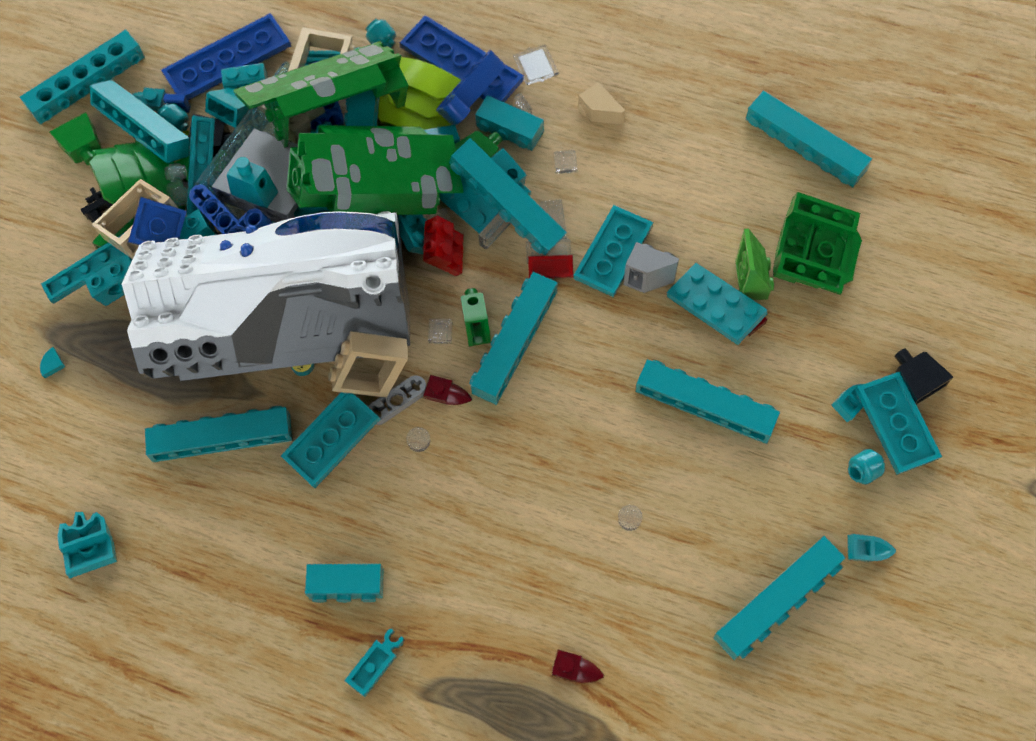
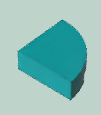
M54 347L44 354L40 363V372L44 378L65 368Z

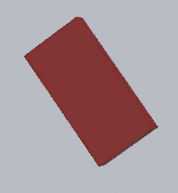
M573 255L528 256L529 278L533 272L549 279L573 278Z

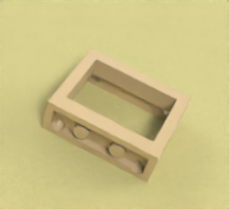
M302 27L288 71L305 66L311 47L339 51L340 54L355 50V45H352V36Z
M142 179L136 182L92 224L103 239L131 259L134 258L139 245L128 242L132 226L120 238L116 237L115 234L136 215L140 198L143 197L178 208L169 196Z
M351 331L347 340L342 342L341 352L336 355L335 365L330 368V373L328 374V380L332 382V391L387 398L408 360L407 339ZM357 356L385 360L378 375L350 371Z

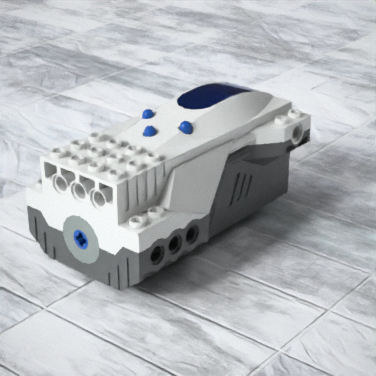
M340 211L322 212L287 219L258 229L255 225L251 224L246 227L244 232L205 237L193 235L188 239L181 240L169 238L164 242L157 243L155 241H146L139 245L122 282L132 319L127 333L138 372L147 379L179 375L180 381L332 362L335 361L336 355L340 354L342 342L347 340L351 331L407 339V346H410V302L403 265L401 237L397 213L389 211L380 212L378 215Z

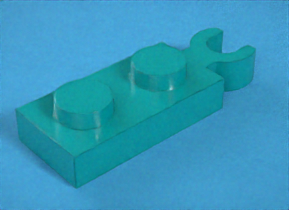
M392 628L385 633L383 644L376 640L344 680L364 697L367 696L397 656L392 651L400 648L404 643L405 639L402 636L396 642L390 640L394 634Z

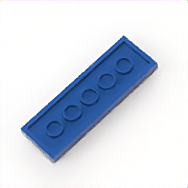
M269 13L161 69L175 94H185L187 99L190 100L222 83V69L259 64L291 47V42L272 14Z
M426 15L399 42L400 48L414 57L437 66L461 80L486 54L485 51ZM506 65L502 72L480 95V98L484 100L488 95L505 102L524 81V75Z

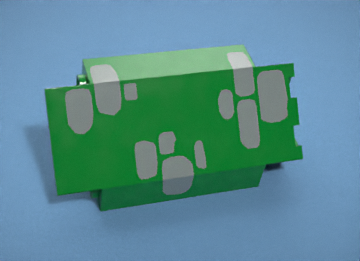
M379 41L234 89L233 92L249 110L262 105L265 106V116L268 122H272L275 127L273 132L276 140L281 141L284 148H286L289 143L290 117L371 89L376 98L390 94L398 109L405 106L409 85L400 69L401 54H394L393 49L388 46L384 47L383 43Z
M319 125L318 133H299L298 147H290L286 190L299 207H327L330 212H357L375 215L384 211L397 213V215L436 214L437 206L440 204L439 193H464L461 175H457L451 169V164L449 163L451 156L456 152L453 135H428L421 127Z

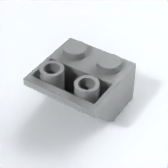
M636 242L625 266L623 285L646 293L672 284L676 278L679 258L669 252L656 250L649 244Z

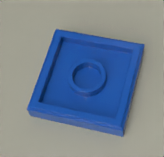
M141 197L128 242L141 245L146 241H155L157 243L164 242L169 238L179 239L187 211Z

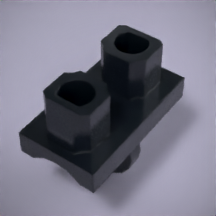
M94 187L90 188L92 195L85 198L89 205L80 210L87 219L94 223L102 215L101 212L110 208L113 204L103 199L101 190L96 192Z

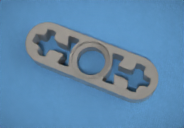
M411 376L393 388L387 398L380 397L372 402L368 407L372 411L377 409L382 414L380 421L376 425L384 424L422 398L426 389L425 380L420 376ZM412 384L420 385V390H412ZM404 389H406L407 393L409 392L410 398H407L406 393L403 391ZM395 395L403 397V402L398 406L390 403L391 398ZM385 402L387 403V406L391 411L388 412L387 407L385 408Z

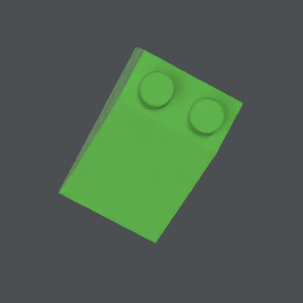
M744 229L735 259L739 291L752 300H766L770 292L774 290L773 277H769L771 269L770 257H766L765 248L750 229Z

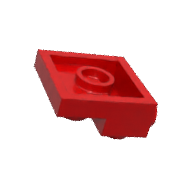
M438 215L425 221L423 261L454 276L461 275L464 234L454 230V223Z

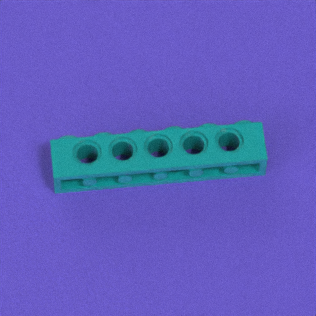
M125 29L20 96V99L41 125L81 98L86 97L90 93V85L111 80L134 64H137L145 56L139 44Z
M198 209L185 217L179 240L188 239L193 235L205 237L218 234L212 222ZM125 254L84 279L92 298L107 306L124 296L122 282L133 259Z

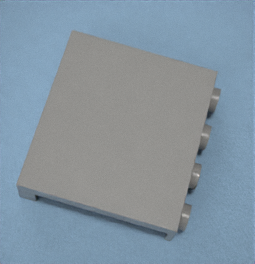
M254 129L212 185L215 195L222 202L245 211L253 208L259 209L273 222L295 218L294 212L298 208V204L288 193L286 187L290 147H298V144L289 141L288 147L284 148L282 142L277 141L275 136L266 131L262 132ZM247 157L249 162L264 167L270 175L279 193L267 209L231 195L226 175L238 158Z

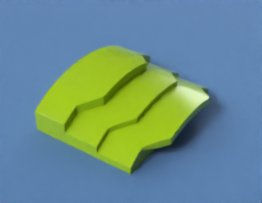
M401 57L400 69L409 85L405 106L397 109L390 94L381 96L378 109L380 122L390 126L421 127L423 130L450 126L436 109L459 84L461 79L427 62Z

